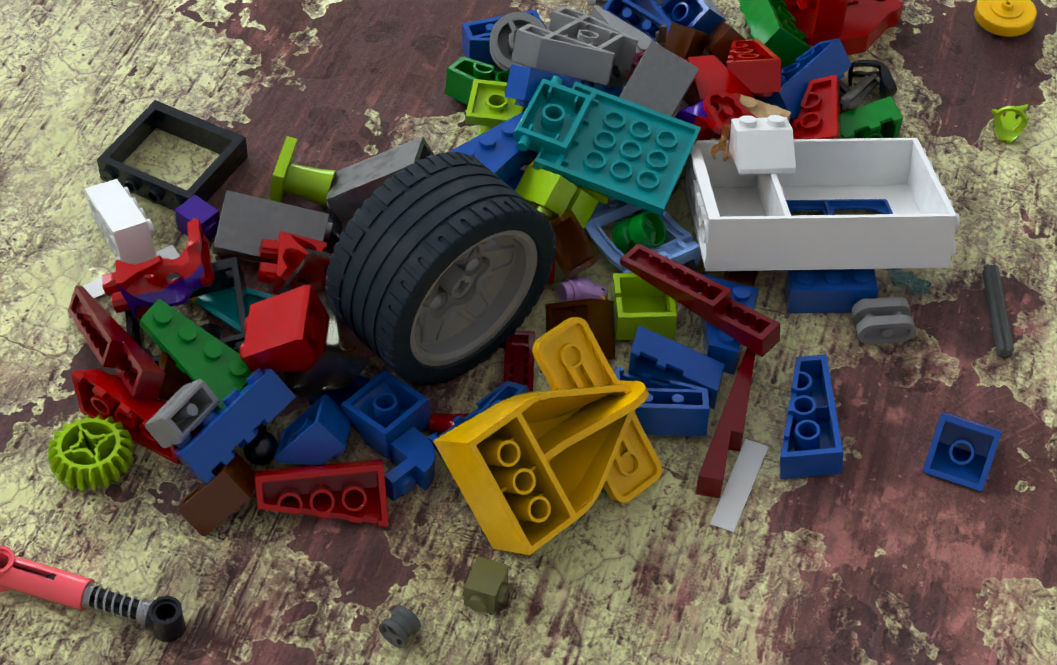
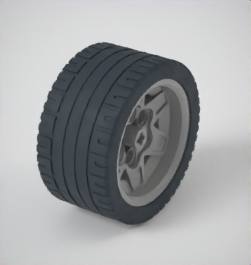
M461 152L438 153L436 156H427L426 159L415 161V164H409L404 167L403 171H398L391 179L388 178L382 183L383 186L378 187L372 193L373 195L362 203L363 206L357 209L353 219H350L347 223L345 231H342L339 237L340 240L333 249L334 254L331 255L330 265H328L327 301L334 315L402 380L414 385L429 386V384L436 385L447 382L448 379L453 380L458 375L467 373L469 369L472 370L477 367L479 363L488 359L489 355H493L498 350L497 348L502 347L507 342V339L512 337L516 329L523 324L524 319L529 316L532 307L537 304L538 297L542 295L545 289L544 285L549 280V274H551L552 264L555 260V234L548 219L478 159Z

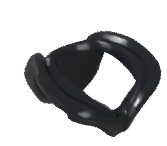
M858 60L851 63L852 66L848 71L849 87H852L854 76L865 77L874 73L879 77V94L883 98L893 97L896 94L897 86L888 67L884 63L876 60ZM854 67H874L879 69V71L853 72Z

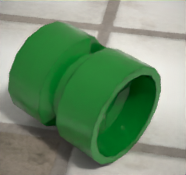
M646 211L617 222L612 229V239L614 245L625 255L638 243L649 249L662 245L666 239V229L662 218L658 214Z

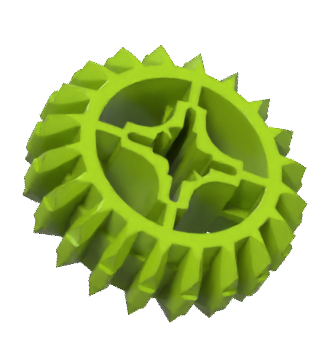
M100 413L96 418H91L87 414L83 420H78L74 416L73 424L63 423V431H54V439L49 440L47 458L50 463L51 472L57 477L60 484L66 483L70 490L78 486V489L83 492L87 487H91L95 492L97 486L101 485L108 489L110 481L119 483L120 474L126 475L129 469L128 466L133 465L134 445L128 430H125L121 422L115 423L112 416L105 420Z

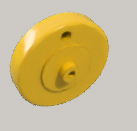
M977 0L974 16L978 24L985 30L999 36L1014 37L1023 35L1032 29L1036 20L1037 10L1031 0Z

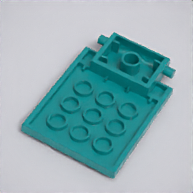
M553 76L551 81L543 78L513 133L519 150L527 151V149L538 152L532 168L543 169L561 175L572 183L663 216L698 139L701 127L576 81L571 89L561 85L562 79L559 76Z

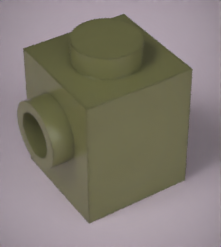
M477 556L464 586V605L477 612L495 614L499 603L505 604L509 594V565Z

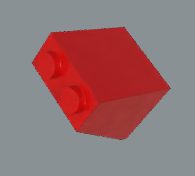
M714 55L688 57V62L700 68L684 96V101L689 106L699 103L712 90H721L729 94L737 92L754 98L753 92ZM714 133L712 138H724L726 134Z
M303 285L250 305L249 316L245 318L244 322L246 334L244 343L240 346V357L252 373L259 368L262 371L269 368L274 372L322 370L330 316L311 285Z

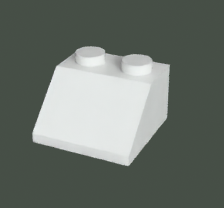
M770 115L768 118L742 116L731 119L729 151L739 175L796 173L793 129L787 117Z

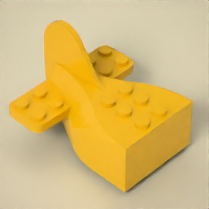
M580 317L564 320L538 338L533 344L532 352L552 390L527 392L507 398L433 440L493 549L531 555L583 516L594 504L603 486L611 500L626 503L661 477V462L635 413V410L649 396L645 384L640 381L618 380L588 323Z

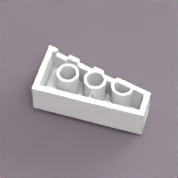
M118 179L85 188L91 214L102 235L104 234L109 249L113 250L116 256L115 260L136 265L156 257L151 236L155 235L153 224L150 218L146 219L142 207H138L135 197L131 198L127 186L123 187Z

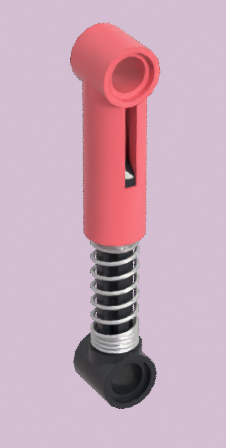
M0 546V568H2L0 569V591L2 592L12 589L81 611L95 608L97 612L103 610L106 615L110 613L114 617L120 615L122 620L127 618L130 622L137 620L138 624L152 630L156 639L162 642L175 641L185 632L186 626L181 603L172 596H162L154 601L144 598L137 600L136 595L131 598L128 593L121 595L119 590L116 593L112 592L111 588L104 590L103 585L99 587L94 579L15 556L10 548Z

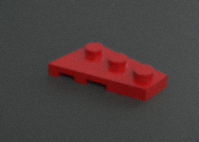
M837 75L810 80L800 104L802 109L798 119H794L791 126L793 129V139H840V98Z

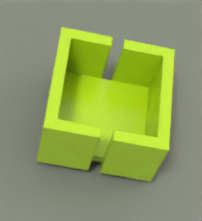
M528 165L515 189L520 196L549 221L571 209L583 230L599 202L581 189H578L576 192L578 187L561 175L543 169L538 170L532 168L531 165Z
M613 273L611 301H613L616 341L634 340L639 325L668 339H674L677 323L675 300L634 273Z

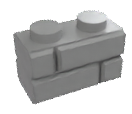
M198 379L183 385L145 424V428L164 449L171 447L172 445L182 443L220 401L202 379Z

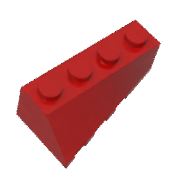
M759 39L732 41L727 60V69L753 93H756V96L769 97L773 95V92H781V59Z
M100 369L74 370L71 373L81 413L84 415L88 414L91 418H96L100 413L104 420L112 416L115 423L121 422L125 430H128L133 441L177 465L181 462L172 453L177 448L176 445L164 449L145 428V424L159 411L166 401L133 398L120 377L115 374L110 375ZM197 426L190 433L193 434L196 430L199 429V426Z
M382 459L255 471L258 509L306 514L319 518H335L349 520V522H363L389 527Z

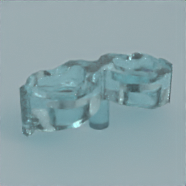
M901 268L890 269L889 276L894 286H908L909 291L913 295H923L930 291L931 282L913 277V271L905 272Z

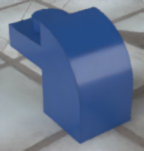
M413 426L390 443L391 462L396 467L384 475L386 495L392 501H395L401 495L411 492L416 484L426 491L431 486L435 477L434 447L431 441Z

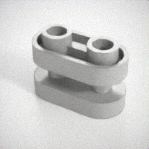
M865 298L859 300L852 307L851 311L854 322L857 324L858 338L864 344L900 343L910 340L916 334V326L911 317V309L905 298Z

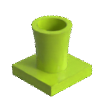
M474 79L465 115V124L480 125L478 136L524 112L523 106L515 105L516 99L505 97L506 82Z
M286 136L273 172L269 200L282 203L285 193H289L326 208V197L335 178L336 170L319 169L294 163L297 139Z

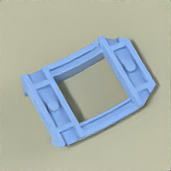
M611 197L607 205L598 202L585 226V230L598 249L615 267L623 273H633L620 264V258L624 254L611 242L601 229V226H607L612 221L624 216H631L638 210L641 213L647 210ZM665 210L663 216L659 215L666 229L665 244L651 250L681 265L687 262L696 268L702 257L698 243L693 240V235L683 229Z

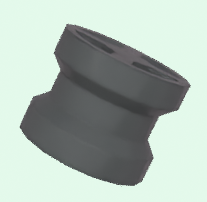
M397 605L393 609L390 619H384L379 625V631L390 644L398 648H404L409 642V636L416 634L421 628V623L417 616L411 610L401 605Z

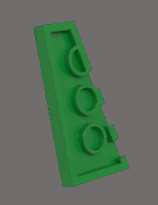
M158 299L140 319L139 325L164 353H168L174 359L176 366L183 374L186 373L192 381L202 379L220 401L215 407L217 412L225 405L222 401L228 394L235 389L240 392L248 385L246 379L252 372L241 360L239 353L161 299Z

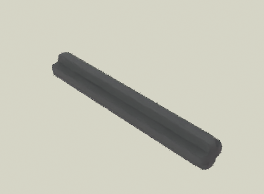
M874 73L870 76L866 75L841 97L840 104L843 105L841 109L843 111L852 110L879 85V81L876 80L877 75Z
M987 264L983 267L982 275L996 352L999 357L1009 358L1013 355L1014 346L1000 272L997 265Z

